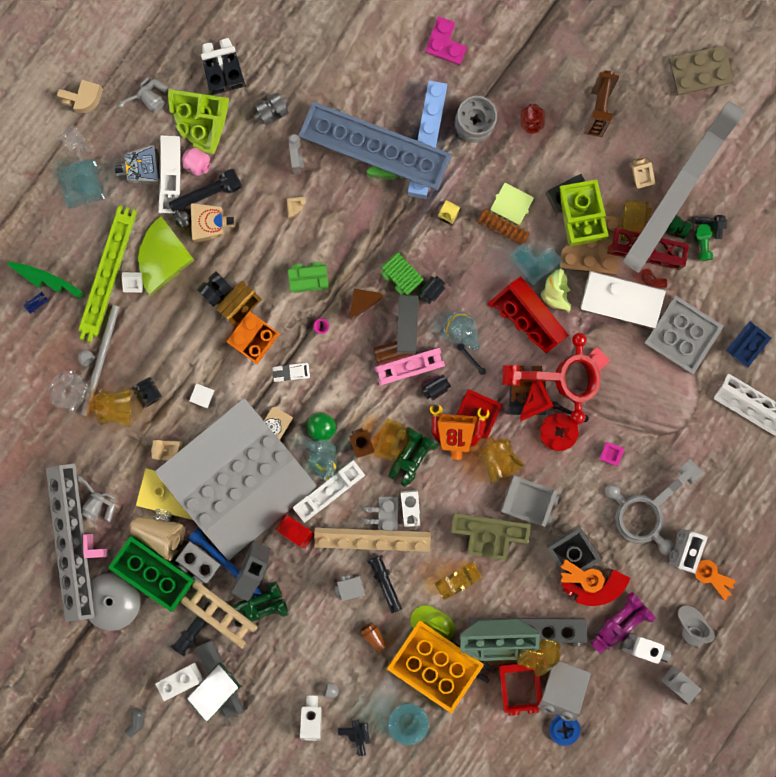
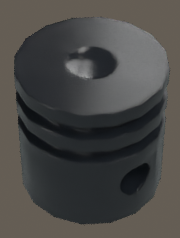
M151 377L142 380L131 388L132 391H135L134 395H137L136 398L143 409L156 403L163 397L156 385H154L155 383L151 381Z

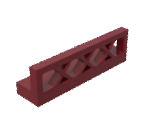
M615 228L613 243L608 247L607 254L625 258L632 247L629 245L635 243L640 233ZM619 234L626 235L630 242L626 245L619 244ZM661 238L658 243H662L666 251L659 253L654 249L646 263L680 270L686 266L689 244ZM674 247L683 248L682 258L675 256L671 249Z

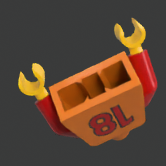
M432 405L430 407V412L433 414L431 418V432L437 442L441 444L443 450L451 451V459L460 460L462 459V452H469L470 447L475 446L482 438L486 425L485 419L489 417V410L486 416H481L480 408L478 410L479 420H477L475 416L442 414L443 408L441 405H439V411L435 413L434 406Z

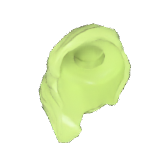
M561 268L555 269L547 278L545 289L542 290L540 295L542 301L547 306L553 309H563L569 313L571 304L567 300V292L570 291V288L567 285V275L564 274V270Z

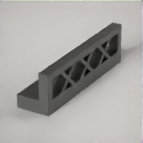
M214 639L195 648L208 676L220 665L230 677ZM237 690L222 704V709L227 719L245 711Z

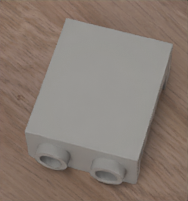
M513 475L500 512L546 527V524L550 525L553 514L550 513L553 506L556 507L558 503V491Z
M554 660L549 668L548 680L538 708L542 709L545 713L561 716L566 721H575L580 714L591 673Z

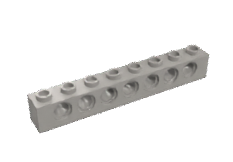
M75 464L46 468L65 622L95 618L87 558H84V530Z

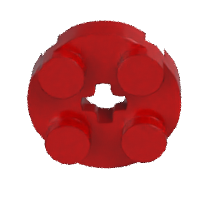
M555 413L548 416L542 422L540 428V438L543 444L555 451H565L571 448L579 436L577 424L573 423L571 417L565 413ZM556 427L564 429L563 437L554 435Z

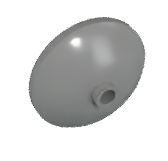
M114 572L101 574L90 582L95 618L88 620L93 625L103 630L113 631L128 626L136 618L141 605L140 593L136 587ZM108 598L113 600L111 606L106 603Z

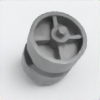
M278 92L268 97V101L262 100L254 105L257 111V116L254 117L255 120H262L267 127L275 122L276 117L282 118L288 115L289 111L286 103L289 100L282 99Z

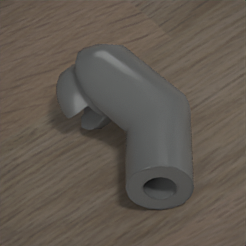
M139 708L132 710V725L125 730L130 738L144 727L145 715Z

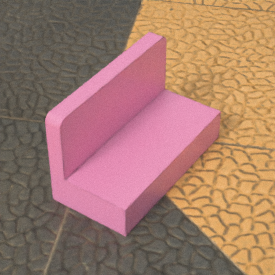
M83 534L84 558L109 557V549H94L93 534Z

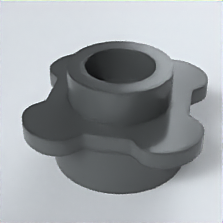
M183 210L175 212L174 222L178 227H183L187 230V226L191 223L190 217Z

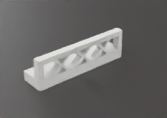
M728 373L713 399L776 436V402ZM728 382L734 384L736 388H733L730 385H728ZM746 393L752 395L753 398L748 397ZM762 403L767 404V405L769 406V408H766L765 406H763Z

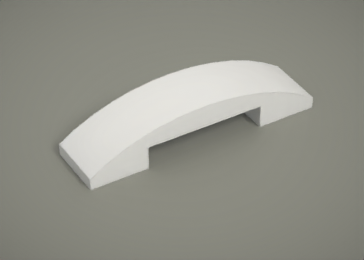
M353 460L295 505L293 509L305 523L357 483L365 474Z

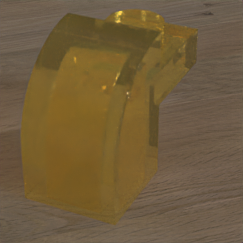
M472 561L435 582V585L445 600L480 580L482 576Z
M543 639L539 642V650L532 651L526 649L517 657V664L529 669L535 668L536 676L544 675L560 661V643Z

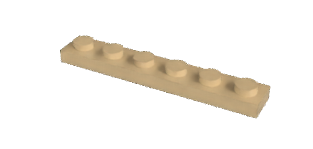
M315 528V548L430 552L431 532Z

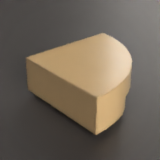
M306 197L287 198L289 218H293L302 212L306 203Z

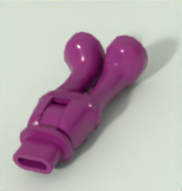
M633 592L627 596L628 601L626 605L613 618L605 622L599 633L595 634L596 638L590 642L600 654L606 649L609 650L610 647L624 641L626 636L641 622H653L657 619ZM640 608L629 621H627L622 627H620L619 624L628 615H630L634 610Z

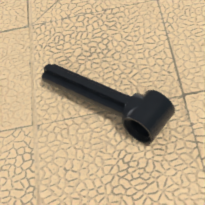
M235 169L223 172L219 175V180L170 201L171 211L176 212L221 191L229 194L242 188V184Z

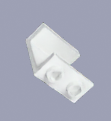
M195 662L160 680V682L156 683V686L163 700L166 701L199 684L204 678Z

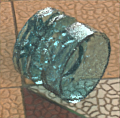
M407 703L398 706L392 711L388 720L390 735L396 742L402 745L411 746L419 743L425 738L429 728L427 714L421 707L415 704ZM405 719L408 721L410 719L413 720L412 725L414 727L412 729L410 727L405 729Z

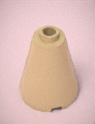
M143 517L133 519L129 527L131 535L169 561L179 552L176 548L178 544L182 545L186 528L180 523Z

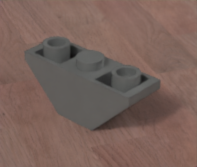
M254 540L252 541L230 594L247 602L249 601L268 565L271 548Z

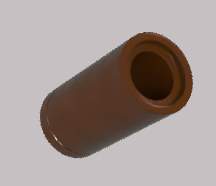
M397 341L373 348L378 366L415 355L397 353Z

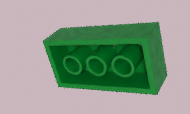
M134 536L128 538L108 567V569L170 612L176 610L196 581L191 575L169 560L162 558Z

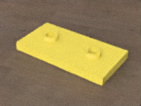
M146 468L136 506L193 520L157 476L155 470Z

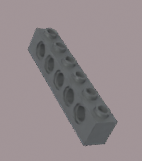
M469 618V628L478 621L518 619L539 631V646H543V643H551V646H563V643H570V646H582V643H587V619ZM545 627L552 629V635L548 638L542 635V630ZM570 627L571 635L564 638L561 634L562 629Z

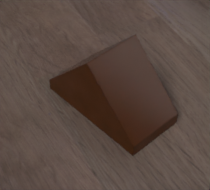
M354 288L350 318L353 320L382 300L383 295L378 292Z

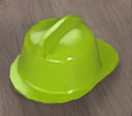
M428 605L420 606L411 615L410 621L413 629L420 620L448 640L454 635L455 625L453 620L434 607Z

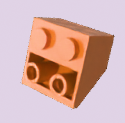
M249 311L226 342L258 365L280 333Z

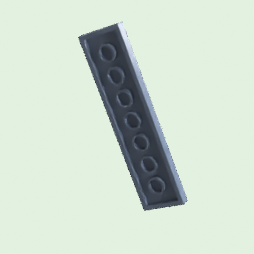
M316 102L312 103L299 133V138L436 191L440 187L452 158V154Z

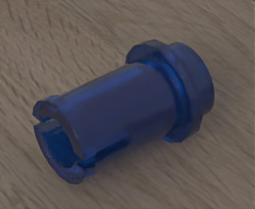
M42 291L30 301H25L24 307L30 314L33 312L35 314V310L49 302L46 297L39 301V299L45 296Z

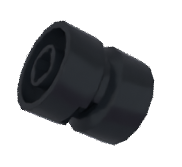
M217 271L208 278V283L203 282L197 288V291L213 307L221 300L220 296H226L233 289ZM216 284L219 286L217 291L212 288Z

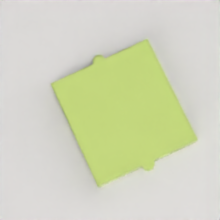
M504 183L499 194H496V200L490 211L520 226L525 214L529 213L528 209L534 197Z

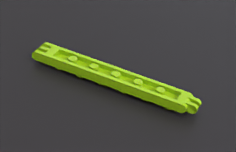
M119 205L79 326V331L82 332L80 340L84 341L86 334H89L87 339L89 343H92L93 337H97L138 212V210L133 209L131 216H129L130 208L126 207L123 214L122 205Z

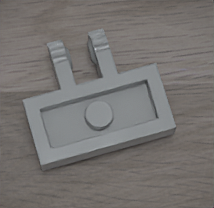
M379 497V508L363 507V512L366 513L379 512L378 520L366 518L363 519V524H378V530L397 531L398 497Z

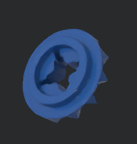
M557 716L552 720L549 729L551 738L557 744L563 746L576 742L581 731L577 720L566 721L561 716ZM563 722L566 724V727L573 728L567 731V738H565L563 732L557 731L562 728Z

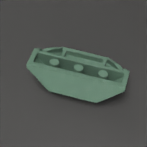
M518 619L478 621L460 634V649L462 653H466L479 661L519 660L531 652L539 650L540 633Z

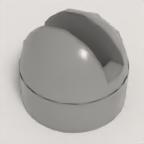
M82 350L78 354V360L82 366L89 365L95 359L94 355L88 350Z
M327 682L324 697L335 698L339 693V689L334 683Z

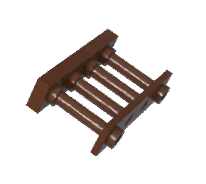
M605 70L600 72L591 90V94L597 95L595 110L592 111L585 126L584 134L603 137L611 123L612 113H608L607 110L608 98L619 79V75H615L613 71Z

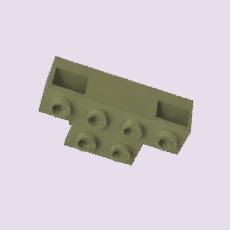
M453 513L451 533L470 535L467 555L507 560L509 541L528 544L531 525Z

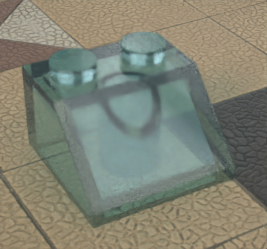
M93 159L73 163L58 171L67 208L105 199L97 165Z

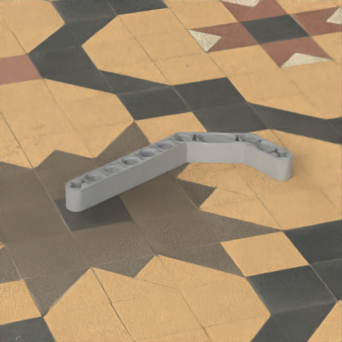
M731 101L726 103L677 175L622 263L636 272H640L694 185L725 139L737 125L745 110Z

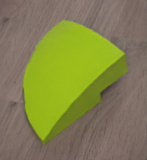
M168 89L169 110L174 115L177 123L175 127L182 137L187 138L193 144V147L205 153L214 154L225 124L229 98Z
M162 216L146 232L142 245H140L138 256L139 273H142L143 286L149 296L195 261Z

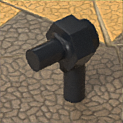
M714 215L713 219L696 216L695 224H706L711 228H715V239L723 238V229L727 228L728 222L725 215Z

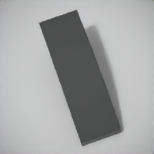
M399 295L397 353L416 354L418 296Z

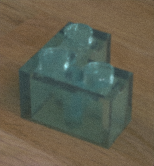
M524 243L509 254L510 258L533 286L563 263L551 246L536 258Z

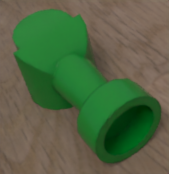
M706 224L700 225L695 230L694 239L699 242L701 253L698 254L699 261L714 259L713 252L709 251V239L712 236V232Z

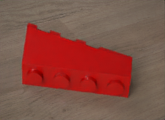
M522 276L511 282L487 303L491 308L495 307L500 312L499 315L504 319L508 318L513 322L517 330L525 332L528 335V339L546 354L569 336Z

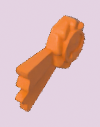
M564 559V564L560 567L571 572V574L560 572L562 576L561 582L581 583L583 589L591 593L602 589L605 579L601 571L593 568L583 571L567 559Z
M711 560L699 561L695 578L702 583H711L723 600L726 601L727 597L732 594L725 586L733 589V584L736 580L718 574L717 565Z

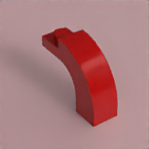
M611 569L602 589L595 593L585 591L572 582H561L560 586L564 587L563 592L571 596L574 593L577 594L574 602L586 606H601L618 598L626 589L631 578Z

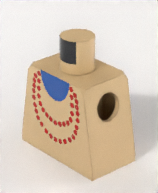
M191 204L192 240L194 243L224 237L225 227H235V217L224 216L222 207Z

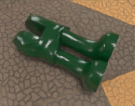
M407 427L405 431L407 436L406 445L401 454H398L388 475L389 478L394 480L396 475L399 474L400 468L407 471L400 483L404 487L410 485L415 479L416 471L425 455L429 451L436 450L439 444L424 436L413 459L408 460L423 436L410 427Z
M276 581L269 585V590L256 597L251 596L248 602L242 600L231 606L238 612L244 609L246 618L251 622L276 613L282 617L289 615L284 599L261 609L256 608L258 605L283 597ZM237 620L234 621L236 627L242 626Z

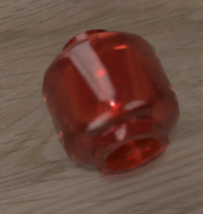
M529 104L523 108L520 116L521 128L530 134L538 133L545 126V111L537 104Z

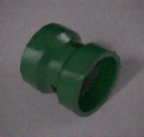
M675 215L667 232L675 233L684 240L692 226V222L684 221L680 216Z

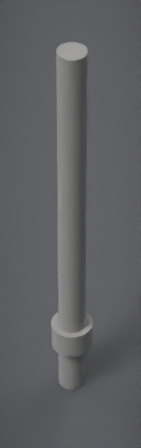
M112 305L88 391L84 394L83 400L85 401L81 415L88 417L92 402L94 403L96 398L94 394L120 308L116 305Z

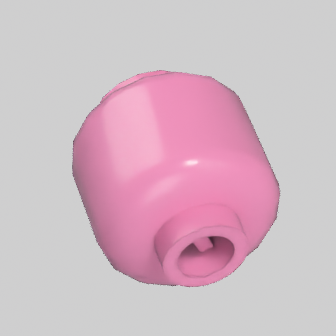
M197 148L188 149L181 159L183 168L195 176L207 173L211 167L209 155Z

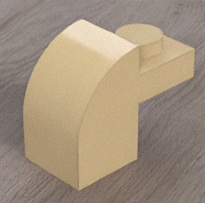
M82 80L78 94L59 89L57 97L64 105L72 106L74 104L73 109L76 113H87L98 105L103 89L99 84Z

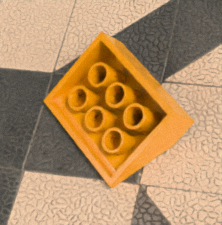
M419 620L386 670L452 714L484 664L468 654L462 653L458 646Z

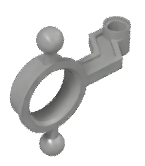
M689 459L677 470L681 475L654 500L643 495H635L625 499L620 494V488L617 484L607 485L605 488L606 496L615 499L620 504L615 514V524L621 536L633 543H646L654 540L659 545L660 553L663 555L671 554L674 550L673 543L670 540H664L659 535L663 526V513L660 505L686 481L690 484L695 482L703 474L702 470ZM643 502L654 510L656 525L648 535L636 536L625 528L623 513L630 504Z

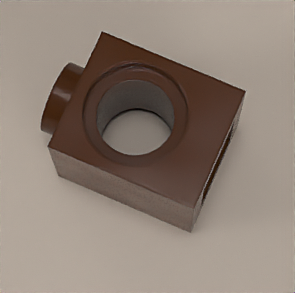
M363 428L352 431V435L349 438L357 459L375 453L367 430L363 431ZM360 437L367 440V445L364 448L356 446V440Z

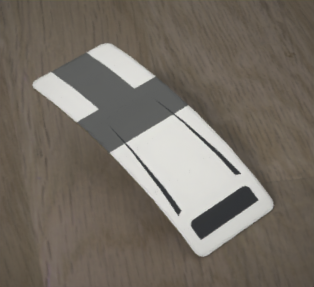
M308 363L272 368L274 382L310 378Z

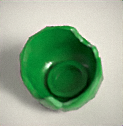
M317 412L307 419L306 430L308 435L314 440L320 442L328 441L335 434L336 423L327 413Z

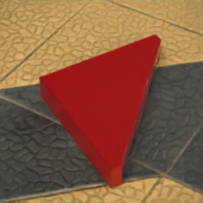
M533 380L520 416V422L553 407L542 381Z

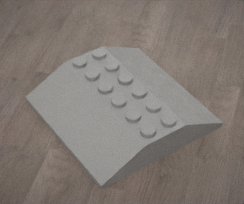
M245 398L155 471L181 506L228 561L317 488V485Z

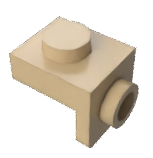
M153 440L151 449L152 459L169 460L183 449V442Z

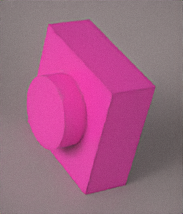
M605 442L599 460L618 466L625 448Z

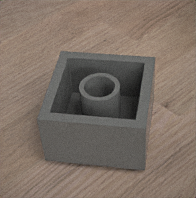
M579 524L546 544L559 567L564 564V559H567L585 571L601 561L600 556ZM560 567V569L562 570V572L570 573V574H571V572L566 571V570H564V569H562V568Z

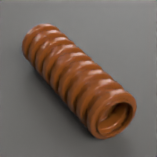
M487 208L482 211L478 224L482 223L484 227L488 226L489 230L492 228L493 232H499V235L503 234L504 238L509 237L510 241L514 240V243H520L521 247L525 244L530 231L526 232L524 228L520 229L519 225L514 226L513 222L509 223V220L506 219L505 221L503 217L499 218L498 214L494 215L492 211L488 212Z

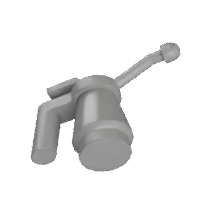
M147 77L141 83L138 93L124 99L122 102L120 101L118 107L122 108L126 102L138 98L144 102L150 111L157 113L162 109L165 102L161 96L150 90L155 87L166 93L170 87L156 79L148 83L149 78Z
M78 476L77 481L84 483L92 493V497L82 507L81 514L94 521L98 517L102 503H105L108 507L104 519L111 522L116 505L101 496H108L113 500L115 498L107 493L100 494L95 492L87 481L82 479L83 477Z

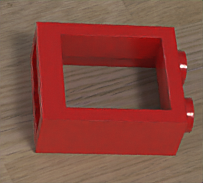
M538 661L499 664L504 713H508V716L520 715V711H528V714L539 713L540 708L538 706L542 699ZM533 670L536 703L508 706L505 673Z

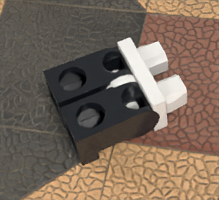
M229 38L219 41L221 46L219 50L214 51L212 43L202 45L203 54H201L210 95L227 92L223 71L230 91L246 87L235 47L232 46Z

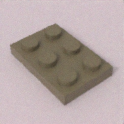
M725 45L669 58L677 96L734 82Z

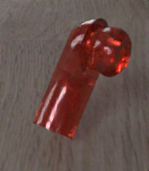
M650 269L642 270L641 279L646 285L667 288V278H656Z

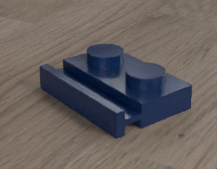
M749 321L725 351L744 367L748 368L772 338Z

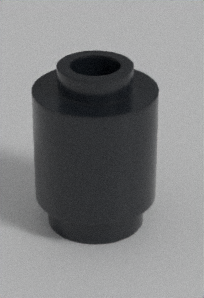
M431 276L421 287V292L418 295L430 305L446 289L443 286L445 282L438 276L435 278Z
M444 374L424 383V389L421 391L427 400L430 398L433 401L446 393L451 385Z

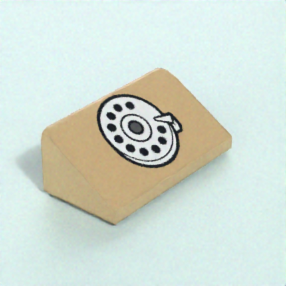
M273 406L264 422L280 440L293 417Z

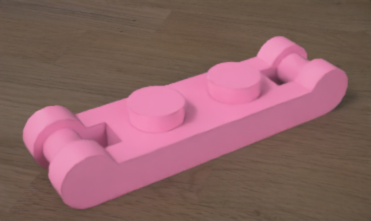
M440 348L374 367L380 379L378 380L379 386L445 367V363L440 356L442 354ZM429 357H433V359H434V363H433V364H430V365H429V362H428V358H429ZM391 369L392 376L387 377L385 371Z

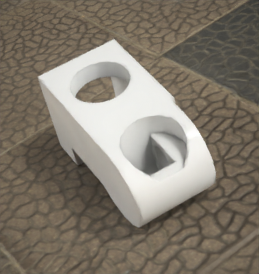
M418 490L400 491L404 527L420 526Z

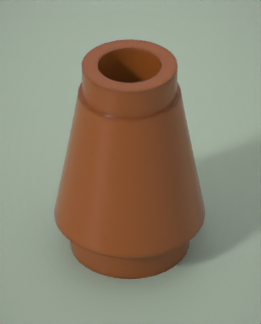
M373 622L360 630L362 633L361 637L377 652H380L387 646L378 626L374 625Z

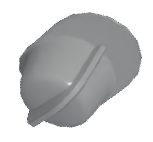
M688 605L679 608L678 618L683 625L682 637L687 643L698 649L704 643H710L714 640V631L697 609Z

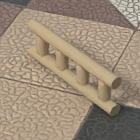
M196 581L192 586L197 590L190 600L184 597L181 603L242 649L246 645V642L242 640L246 632L250 630L254 633L258 626ZM203 595L212 601L206 611L196 605ZM217 607H220L227 613L221 623L212 617ZM233 618L242 624L236 634L227 628Z

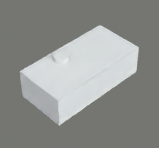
M589 271L580 308L656 328L666 291L661 288Z

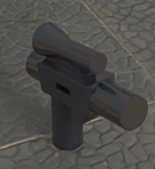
M359 719L351 721L352 728H338V736H348L351 742H356L358 755L365 756L364 740L366 744L370 743L368 723L360 724Z

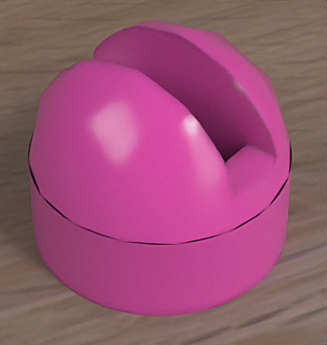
M319 318L315 321L314 330L317 333L325 334L329 330L330 324L327 319ZM321 321H324L323 330L320 329Z

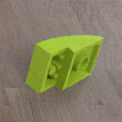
M598 180L560 186L561 206L569 247L606 240L609 235Z

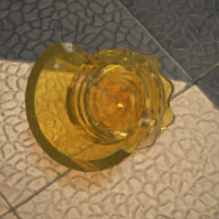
M131 388L117 392L99 389L101 393L95 396V403H91V411L95 412V419L98 420V423L100 425L117 423L130 427Z
M493 438L486 441L488 445L481 449L482 456L478 454V457L487 467L490 484L496 483L526 466L514 454L508 438H500L496 441Z

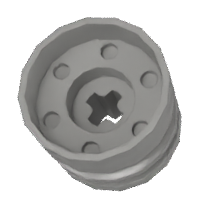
M472 96L464 100L457 111L454 123L456 132L461 139L470 143H478L487 139L497 122L495 105L483 96ZM473 119L477 120L476 125H473Z

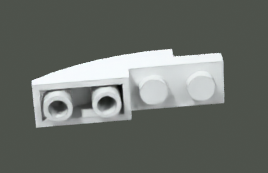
M160 135L159 213H175L171 211L169 202L179 198L180 136Z

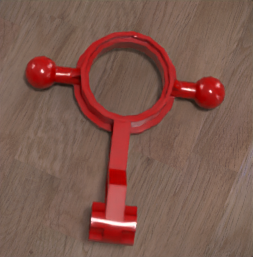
M580 332L572 337V343L576 346L575 354L561 362L556 369V373L541 371L521 372L518 365H503L502 385L519 386L520 381L532 380L555 382L559 393L574 403V411L570 417L571 421L577 425L582 424L586 418L585 413L582 411V402L592 399L600 388V370L595 361L589 356L583 355V346L587 343V337ZM574 362L582 364L588 374V385L585 392L581 395L573 394L566 385V371Z

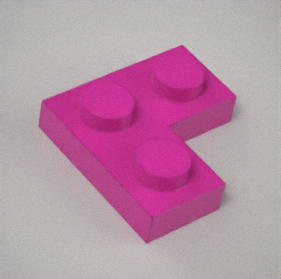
M438 16L425 53L460 66L467 46L450 40L456 23Z

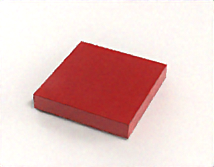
M468 389L456 415L475 416L479 420L478 410L481 408V416H486L489 410V417L485 419L486 425L482 438L488 439L503 404Z

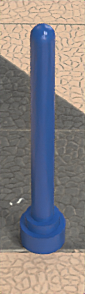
M197 528L189 536L188 540L193 544H200L237 578L240 571L205 539L204 532ZM257 587L253 594L258 596L262 594V591Z

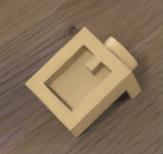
M635 158L633 162L629 163L637 189L655 184L652 163L647 158Z

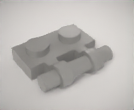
M293 134L289 137L288 142L294 175L301 174L304 162L302 153H298V149L301 146L300 138L298 135Z

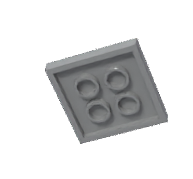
M675 295L657 322L656 328L652 330L644 344L693 375L724 326Z

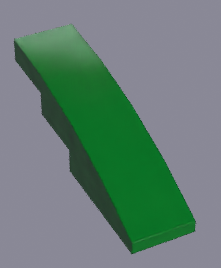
M10 261L7 263L8 266L39 289L44 284H47L59 294L66 289L78 299H81L84 295L82 291L67 281L49 272L25 264Z

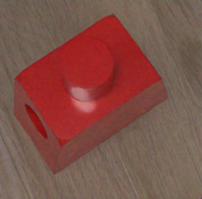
M286 513L275 528L278 533L304 549L307 548L315 535L314 531Z

